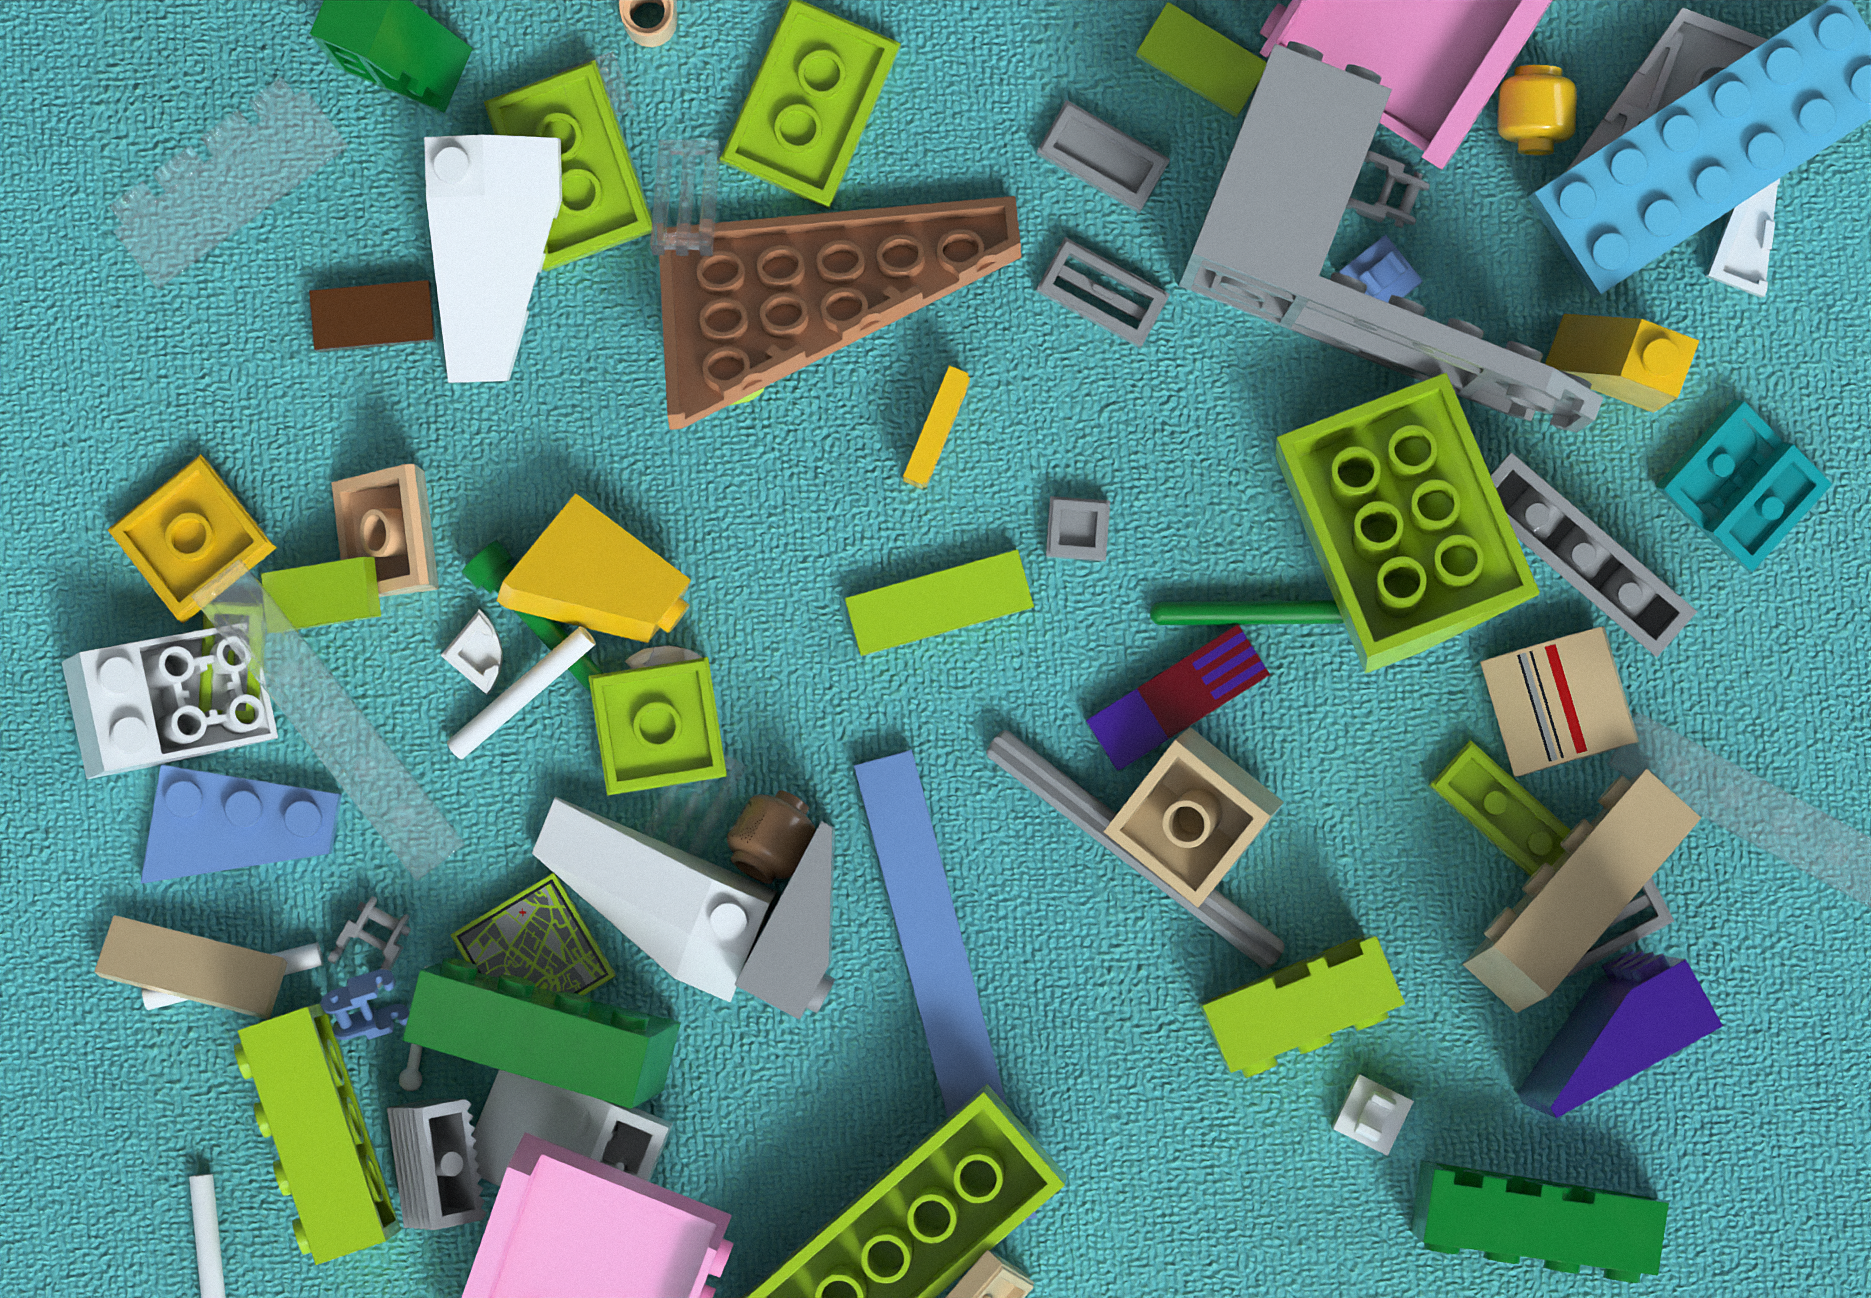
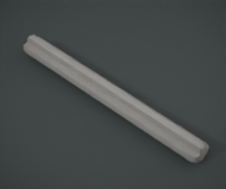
M1008 730L1000 731L987 747L986 754L988 758L1262 968L1269 969L1281 956L1285 948L1283 941L1217 890L1213 889L1197 908L1111 839L1103 831L1117 814Z

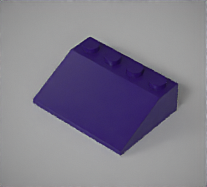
M1631 949L1604 963L1601 967L1606 975L1590 984L1517 1091L1521 1102L1558 1118L1723 1027L1686 959L1668 957L1664 953L1655 955L1654 952L1644 953L1643 950L1635 953L1634 949Z

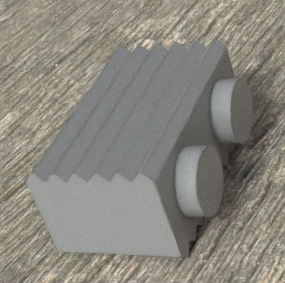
M432 1098L387 1108L404 1228L437 1230L480 1221L487 1214V1212L481 1209L485 1200L479 1196L483 1188L477 1183L482 1176L476 1172L480 1164L474 1160L478 1152L472 1147L477 1140L471 1136L475 1128L469 1124L473 1115L467 1112L471 1103L466 1099Z

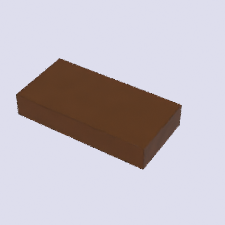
M429 280L309 291L313 342L316 352L436 342L432 288Z

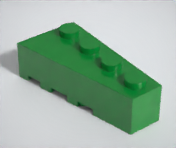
M443 958L442 964L432 965L419 972L403 1041L630 1109L664 1091L681 1024L679 1021L593 1001L576 993L554 992L535 987L534 982L518 976L503 974L498 978L478 973L477 965L460 959Z

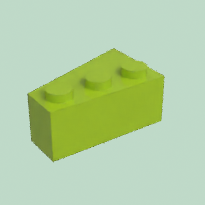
M1364 933L1203 1001L1199 1005L1227 1071L1233 1073L1241 1069L1244 1077L1248 1078L1278 1065L1275 1058L1278 1054L1298 1047L1300 1055L1321 1048L1334 1041L1331 1033L1354 1025L1356 1031L1373 1026L1389 1018L1387 1011L1405 1005V1002L1377 936Z

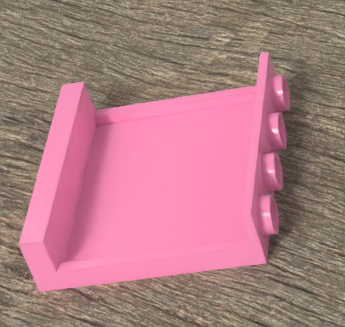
M1292 0L1288 7L1278 3L1264 23L1260 34L1266 37L1267 41L1259 53L1267 58L1270 56L1274 44L1287 48L1288 42L1293 41L1320 51L1324 55L1321 62L1345 71L1347 64H1353L1377 73L1382 77L1380 85L1392 89L1379 123L1423 150L1422 158L1442 170L1455 154L1553 0Z
M525 1132L507 1166L462 1298H713L716 1288L705 1283L709 1274L721 1277L734 1243L723 1239L732 1215Z

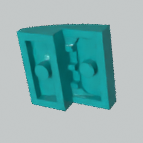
M1734 399L1655 487L1725 553L1747 571L1753 572L1833 484L1794 444L1784 442L1745 401Z

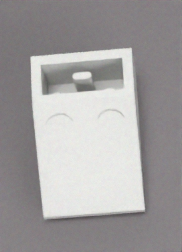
M251 621L83 651L64 660L62 666L86 779L148 768L277 739L278 734L263 664H261L260 700L252 695H246L248 665L252 658V650L249 645ZM216 635L215 644L211 649L210 655L201 657L202 638ZM229 650H233L236 653L235 666L227 663ZM212 664L214 671L212 709L215 710L203 713L198 708L200 673L208 670L207 665ZM246 703L250 704L255 710L254 720L251 723H241L236 718L235 710L246 711ZM216 709L223 710L222 714L218 715Z
M499 1070L472 1135L477 1140L472 1148L478 1152L474 1160L480 1164L476 1172L482 1176L481 1178L500 1187L507 1166L526 1132L649 1182L673 1123L635 1107L630 1109Z

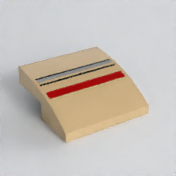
M1605 627L1568 635L1480 662L1514 777H1521L1573 760L1588 758L1639 742Z

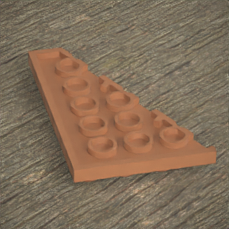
M1008 196L658 228L670 430L683 429L1021 258L1016 197Z

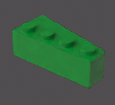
M1421 1160L1410 1232L1424 1243V1249L1435 1252L1459 1255L1460 1248L1484 1251L1483 1258L1510 1264H1519L1520 1257L1543 1259V1268L1573 1274L1580 1273L1581 1265L1604 1268V1278L1628 1283H1640L1641 1273L1658 1276L1669 1203L1655 1197Z

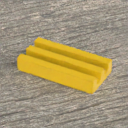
M949 365L903 475V482L922 490L924 487L927 488L970 385L969 373Z

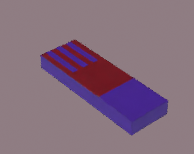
M1236 625L1090 717L1085 722L1118 772L1262 681L1270 673L1240 626Z

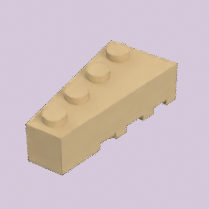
M1645 769L1630 780L1620 775L1598 799V802L1604 807L1603 810L1591 823L1584 818L1567 834L1560 843L1565 852L1552 866L1545 862L1522 887L1526 895L1513 909L1506 907L1490 923L1483 933L1487 938L1462 964L1515 1013L1550 996L1701 819L1696 812L1648 769Z

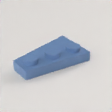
M161 765L140 884L332 854L342 794Z

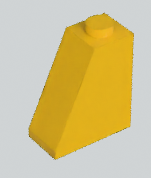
M1563 314L1544 364L1589 381L1592 384L1591 389L1654 413L1678 398L1699 340L1640 318Z
M575 493L503 580L497 602L507 609L648 643L659 628L670 633L686 613L690 604L684 601L683 598L691 579Z

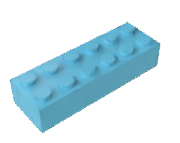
M1829 0L1528 196V200L1591 297H1596L1609 290L1870 120L1871 31L1851 0Z

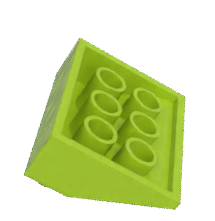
M1447 372L1276 438V459L1365 674L1419 654L1539 595L1540 591Z

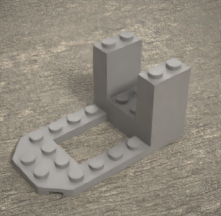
M1290 41L1287 48L1274 44L1179 286L1419 381H1425L1447 372L1456 395L1511 417L1531 421L1535 411L1552 414L1551 425L1575 433L1595 421L1603 397L1590 390L1592 384L1589 381L1541 363L1540 361L1543 356L1541 352L1512 341H1508L1505 348L1482 340L1484 334L1482 329L1458 319L1449 318L1447 326L1423 317L1426 308L1403 297L1391 295L1387 303L1365 294L1367 285L1350 276L1335 272L1332 273L1330 280L1319 276L1392 89L1380 85L1382 77L1364 67L1347 64L1344 71L1321 62L1324 55L1305 44Z

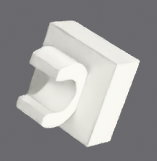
M1357 1073L1331 1128L1388 1156L1414 1101Z

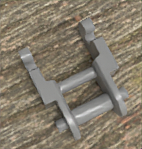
M1368 151L1364 162H1374L1375 167L1386 171L1385 184L1374 206L1354 198H1349L1346 209H1356L1357 214L1380 223L1387 216L1396 220L1394 225L1403 228L1404 223L1415 225L1416 219L1410 215L1419 190L1427 191L1430 185L1421 180L1423 175L1415 172L1413 176L1403 173L1405 164ZM1395 181L1407 185L1398 209L1386 205Z
M374 896L370 898L367 904L360 902L357 910L362 912L357 922L353 919L347 921L336 941L337 946L328 957V961L336 964L351 937L360 938L382 950V954L386 958L381 965V969L391 971L404 948L397 944V941L401 934L408 936L411 928L406 926L410 916L405 914L398 920L376 908L377 898ZM369 918L393 931L387 943L363 930ZM382 982L377 985L379 989L383 985Z

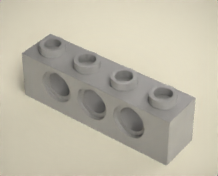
M1509 452L1492 471L1490 476L1516 537L1654 656L1658 657L1698 612L1512 452Z

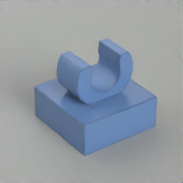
M1384 235L1338 272L1367 285L1365 294L1387 303L1391 295L1404 298L1423 282L1387 235Z

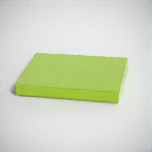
M789 0L722 152L720 162L830 209L901 48V43L802 0Z
M595 60L484 101L495 135L561 139L562 202L557 219L553 218L543 252L546 254L542 270L546 272L657 231L598 62Z

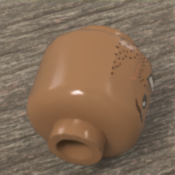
M779 790L775 797L765 794H757L751 797L746 802L727 835L728 847L733 852L730 858L731 862L746 875L766 884H771L775 878L787 879L792 877L816 832L815 826L806 816L809 807L798 797Z

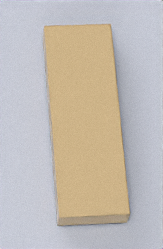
M114 915L94 972L101 978L269 1020L288 963L283 957Z

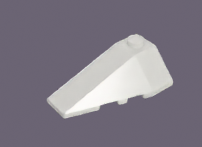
M503 135L424 137L426 202L448 383L509 381L528 319L529 311L527 307L537 273L542 271L546 254L543 252L553 218L557 219L562 202L561 139Z
M555 797L532 851L535 857L673 978L731 1002L737 988L734 984L755 946L777 891L558 797Z

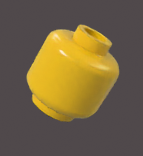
M1549 65L1519 66L1514 69V76L1506 78L1499 86L1497 130L1499 135L1505 140L1518 143L1517 152L1519 154H1553L1554 144L1569 140L1575 133L1577 88L1570 79L1562 76L1563 69L1560 67Z

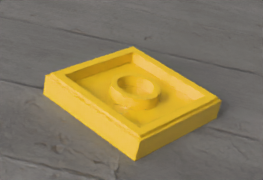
M201 454L107 529L176 619L183 624L277 548L210 462Z

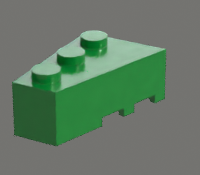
M324 0L309 33L335 68L442 113H445L473 49L410 0Z

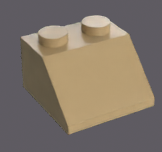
M1189 727L1174 740L1103 832L1198 908L1284 802L1194 729Z

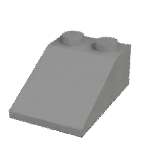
M821 821L734 984L799 1020L807 1008L818 1013L836 980L826 974L832 962L835 827Z

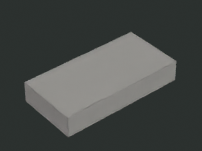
M1068 100L1064 103L1036 153L1039 157L1139 214L1170 161L1166 156Z

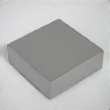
M1050 496L1046 557L1105 562L1110 501Z

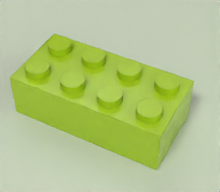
M321 1003L237 1030L241 1043L234 1045V1053L241 1074L245 1080L254 1079L261 1100L253 1104L259 1129L264 1138L273 1136L280 1157L279 1160L273 1161V1170L277 1184L283 1196L292 1194L299 1214V1218L292 1220L296 1241L303 1255L312 1253L315 1265L386 1242L401 1231L338 1039L332 1031L333 1024L330 1015L323 1011Z

